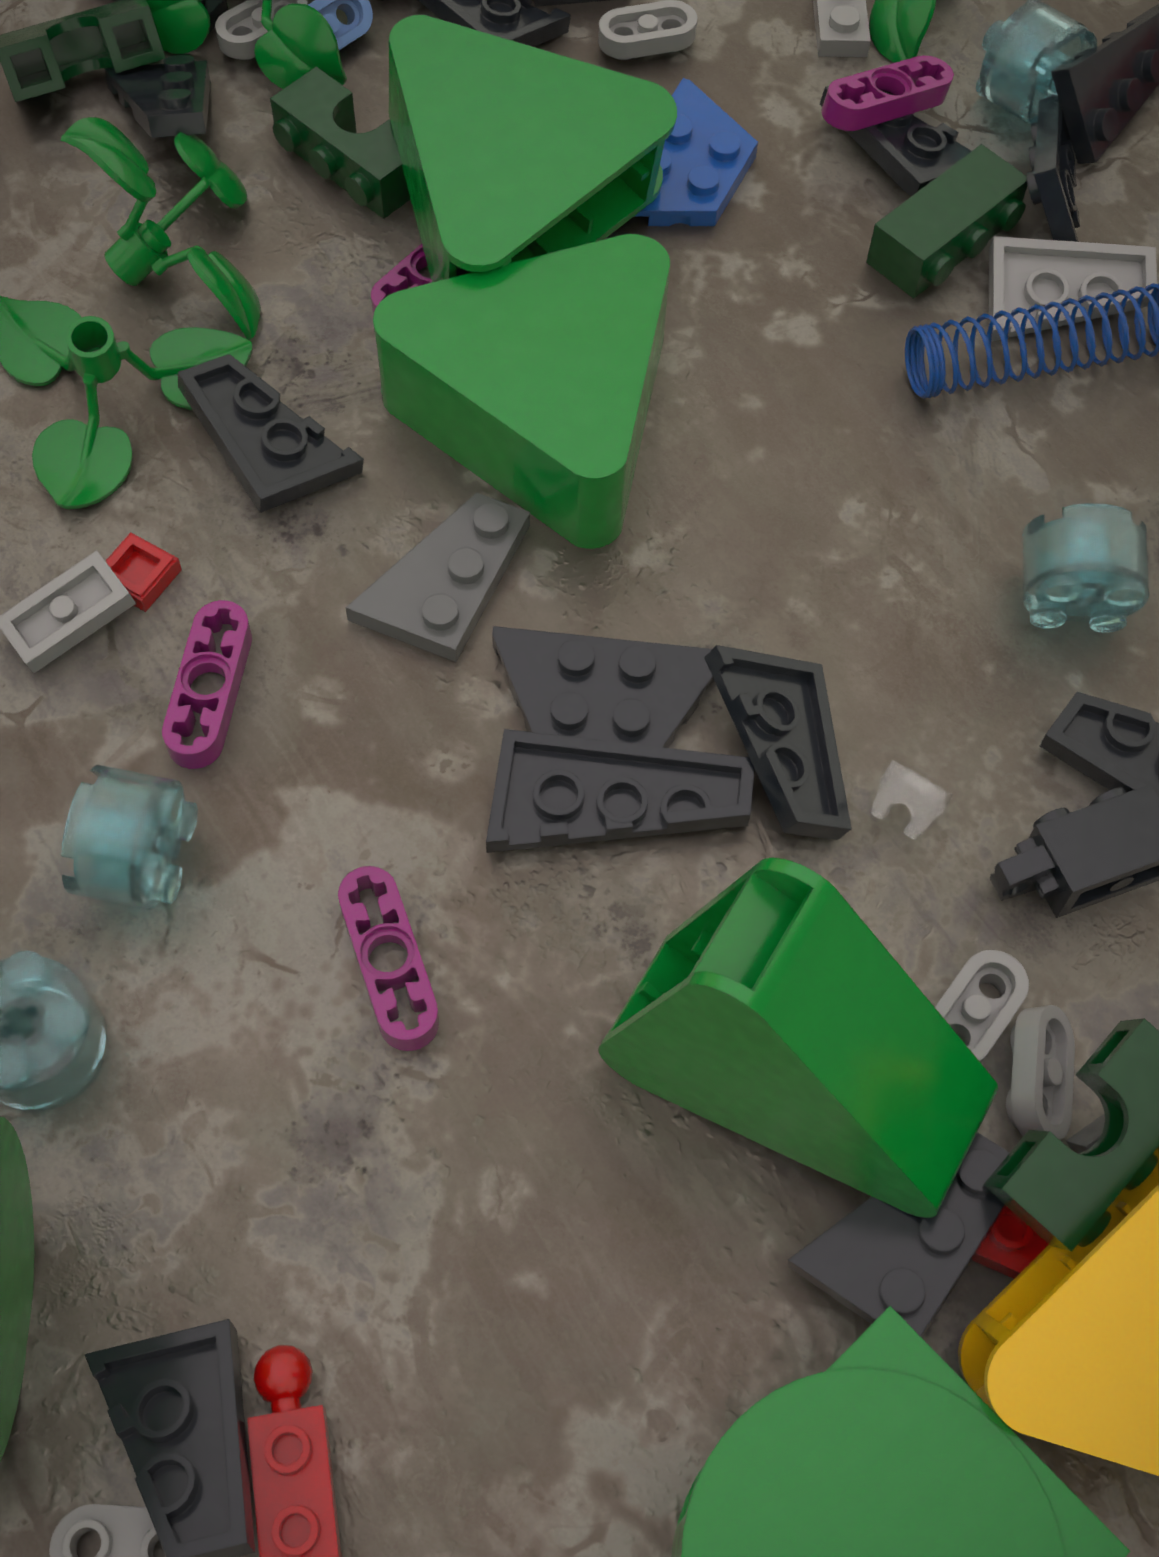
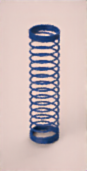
M1152 283L1145 288L1136 286L1129 289V291L1119 289L1112 294L1102 292L1096 295L1095 298L1085 295L1079 298L1078 301L1069 298L1063 301L1062 304L1052 301L1046 304L1045 307L1035 304L1029 307L1028 310L1018 307L1012 310L1011 314L1001 310L994 317L984 313L977 320L967 316L960 323L950 319L943 326L934 322L930 325L914 326L909 330L905 342V364L911 387L916 395L922 399L935 398L941 393L942 389L950 395L954 393L958 382L963 389L969 391L972 389L975 380L980 386L986 388L989 386L992 377L998 384L1002 385L1007 381L1009 375L1019 382L1024 378L1026 372L1029 376L1036 379L1040 376L1042 370L1051 376L1056 374L1059 366L1069 373L1073 371L1076 363L1079 367L1086 370L1093 361L1102 367L1107 364L1109 358L1119 364L1124 361L1126 355L1134 361L1139 359L1142 353L1149 357H1154L1159 351V284ZM1135 292L1141 293L1138 301L1131 294ZM1119 295L1125 296L1121 305L1114 297ZM1145 295L1149 299V330L1156 344V348L1152 352L1148 351L1145 347L1146 325L1140 308ZM1102 298L1108 299L1105 308H1103L1098 300ZM1128 298L1135 308V334L1140 347L1139 352L1135 355L1129 351V327L1124 313ZM1085 301L1092 302L1089 306L1088 312L1081 305V303ZM1111 302L1115 304L1119 312L1118 330L1123 348V353L1119 358H1116L1112 353V330L1108 319ZM1068 304L1075 305L1071 316L1064 308ZM1094 305L1098 307L1102 315V337L1106 350V357L1102 361L1098 360L1095 355V333L1091 322ZM1052 307L1058 308L1054 319L1047 311ZM1078 308L1081 310L1086 321V344L1090 354L1086 364H1083L1078 357V336L1074 325ZM1035 310L1042 311L1039 315L1038 323L1030 314ZM1061 311L1069 324V341L1073 360L1069 367H1066L1061 359V340L1058 332ZM1018 313L1025 314L1021 327L1013 317ZM1044 315L1047 317L1053 331V349L1056 356V364L1053 370L1047 367L1044 360V345L1041 336ZM1001 316L1008 318L1005 323L1004 331L1002 330L1001 325L996 321L997 318ZM984 319L991 321L987 335L979 324ZM1027 319L1030 320L1036 334V347L1039 358V367L1036 373L1031 371L1027 361V349L1024 340ZM967 322L974 324L970 339L962 327ZM1011 322L1019 338L1020 356L1022 359V369L1019 376L1015 375L1010 363L1008 331ZM950 325L957 327L953 343L949 334L945 331ZM994 325L1001 338L1005 361L1004 376L1001 380L995 372L992 359L991 340ZM934 328L940 331L939 334L936 333ZM977 329L983 339L987 355L988 371L987 379L984 383L978 374L974 349ZM960 332L966 343L970 361V382L967 386L962 379L958 361V339ZM943 336L948 345L953 366V384L950 389L945 382V357L941 344ZM925 348L927 351L929 362V384L925 373Z

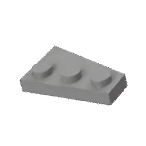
M993 236L989 247V315L993 317L1001 310L1011 314L1012 310L1018 307L1028 310L1029 307L1035 304L1045 307L1046 304L1052 301L1062 304L1063 301L1069 298L1078 301L1079 298L1085 295L1095 298L1096 295L1102 292L1112 294L1119 289L1129 291V289L1136 286L1145 288L1152 283L1157 284L1156 247ZM1135 292L1131 295L1138 301L1141 293ZM1119 295V296L1114 297V298H1115V299L1120 303V305H1121L1122 300H1123V298H1124L1125 296ZM1146 295L1140 308L1148 307L1149 299ZM1102 298L1098 300L1103 308H1105L1108 299ZM1129 298L1127 299L1124 312L1135 310ZM1085 301L1081 303V305L1088 312L1089 306L1092 302ZM1113 302L1110 304L1108 316L1119 313ZM1073 304L1064 306L1070 316L1075 306ZM1094 305L1091 319L1102 317L1098 307ZM1052 307L1047 310L1053 319L1058 308ZM1079 308L1076 313L1075 323L1085 321ZM1035 310L1030 313L1036 323H1038L1039 315L1042 311ZM1062 311L1060 314L1058 327L1068 325V322ZM1022 313L1013 316L1020 327L1025 315ZM1045 315L1041 331L1052 328ZM1001 316L997 318L996 321L1001 325L1002 330L1004 331L1005 323L1008 318ZM1027 319L1025 334L1035 332L1030 320ZM1012 322L1010 323L1008 338L1018 336ZM995 325L992 331L991 342L1001 340Z

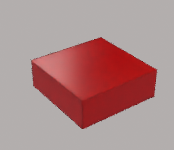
M131 532L105 561L136 602L133 606L144 612L152 606L182 571L177 557Z

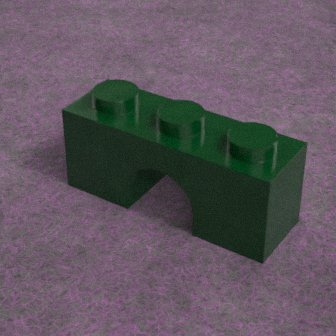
M120 0L0 35V63L15 102L66 88L64 83L68 79L88 71L111 68L118 73L166 59L150 7L145 0Z
M315 67L270 98L274 121L272 129L278 143L286 151H294L310 163L322 178H330L346 190L358 205H366L385 219L410 200L390 120H387L372 131L357 133L353 94L318 67Z
M1145 1018L1120 1021L1075 1074L1093 1090L1102 1103L1105 1123L1098 1141L1086 1151L1076 1153L1050 1131L1028 1130L983 1184L1051 1246L1072 1252L1077 1245L1086 1247L1091 1244L1109 1224L1111 1213L1107 1211V1208L1124 1188L1132 1190L1139 1186L1157 1165L1158 1157L1154 1154V1151L1159 1146V1030Z

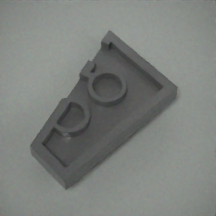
M475 493L345 607L347 620L457 662L530 527V512L480 493Z

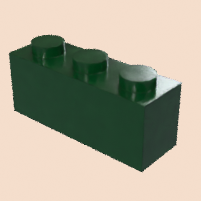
M980 144L875 223L866 263L913 299L932 284L934 286L942 284L956 265L967 257L975 258L993 236L1002 229L1004 231L1011 230L1018 223L1026 208L1023 199L1028 187L1027 176Z

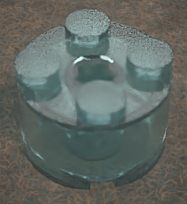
M1028 0L1013 12L1005 22L1001 20L994 22L986 32L982 47L987 52L982 63L980 77L976 83V92L1026 123L1037 122L1039 100L1057 95L1051 70L1059 65L1074 62V56L1085 49L1096 48V36L1088 31V28L1082 23L1043 1Z
M1076 504L1062 507V518L1045 523L1044 514L1030 521L1024 528L1022 533L1023 602L1025 608L1030 612V623L1039 628H1055L1063 625L1066 621L1089 623L1090 628L1094 631L1114 632L1126 627L1127 616L1137 612L1147 603L1150 595L1147 528L1143 521H1141L1139 526L1133 523L1132 512L1122 507L1108 504Z
M100 764L95 765L90 771L98 776L95 784L81 782L73 798L65 824L61 856L74 859V877L62 875L65 890L72 895L145 910L154 909L159 902L173 904L178 895L182 879V869L176 865L182 840L189 841L194 833L198 815L197 804L185 801L184 789L178 780Z
M19 951L9 958L0 960V1105L24 1110L38 1109L42 1111L56 1109L80 1096L99 1075L104 1062L102 1056L106 1038L108 1040L107 1024L101 1010L71 970L57 961L40 956L37 952ZM34 1029L36 1030V1031L32 1034V1036H30V1037L27 1038V1039H24V1037H25V1035H26L27 1033H29L30 1031H32V1030H34Z

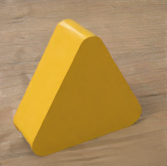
M1158 1146L1154 1151V1154L1158 1157V1162L1151 1174L1132 1190L1124 1188L1107 1208V1211L1111 1213V1219L1105 1230L1091 1244L1086 1247L1077 1245L1072 1252L1048 1245L969 1323L961 1336L958 1347V1363L965 1382L1013 1430L1159 1476Z

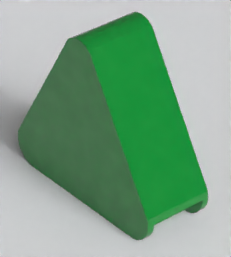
M412 15L397 22L389 35V118L432 282L472 272H487L500 266L505 267L512 262L603 240L657 198L661 190L663 171L660 162L665 140L674 130L677 119V106L671 94L659 84L427 15Z
M624 234L512 262L505 267L500 266L491 271L472 272L388 295L377 305L373 315L381 379V394L385 408L395 418L521 508L529 511L531 515L574 546L595 549L609 545L622 532L663 345L670 273V258L666 249L650 237L639 234Z
M765 858L758 862L666 936L598 1048L601 1058L610 1068L639 1088L897 1209L923 1218L936 1216L999 1088L991 1074L839 891L813 870L782 858Z

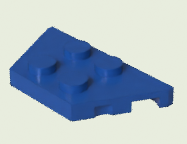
M683 78L672 94L677 106V119L674 130L665 140L660 162L663 171L661 190L652 203L635 215L637 217H648V226H670L676 223H683L689 226H715L757 154L758 141L693 82Z

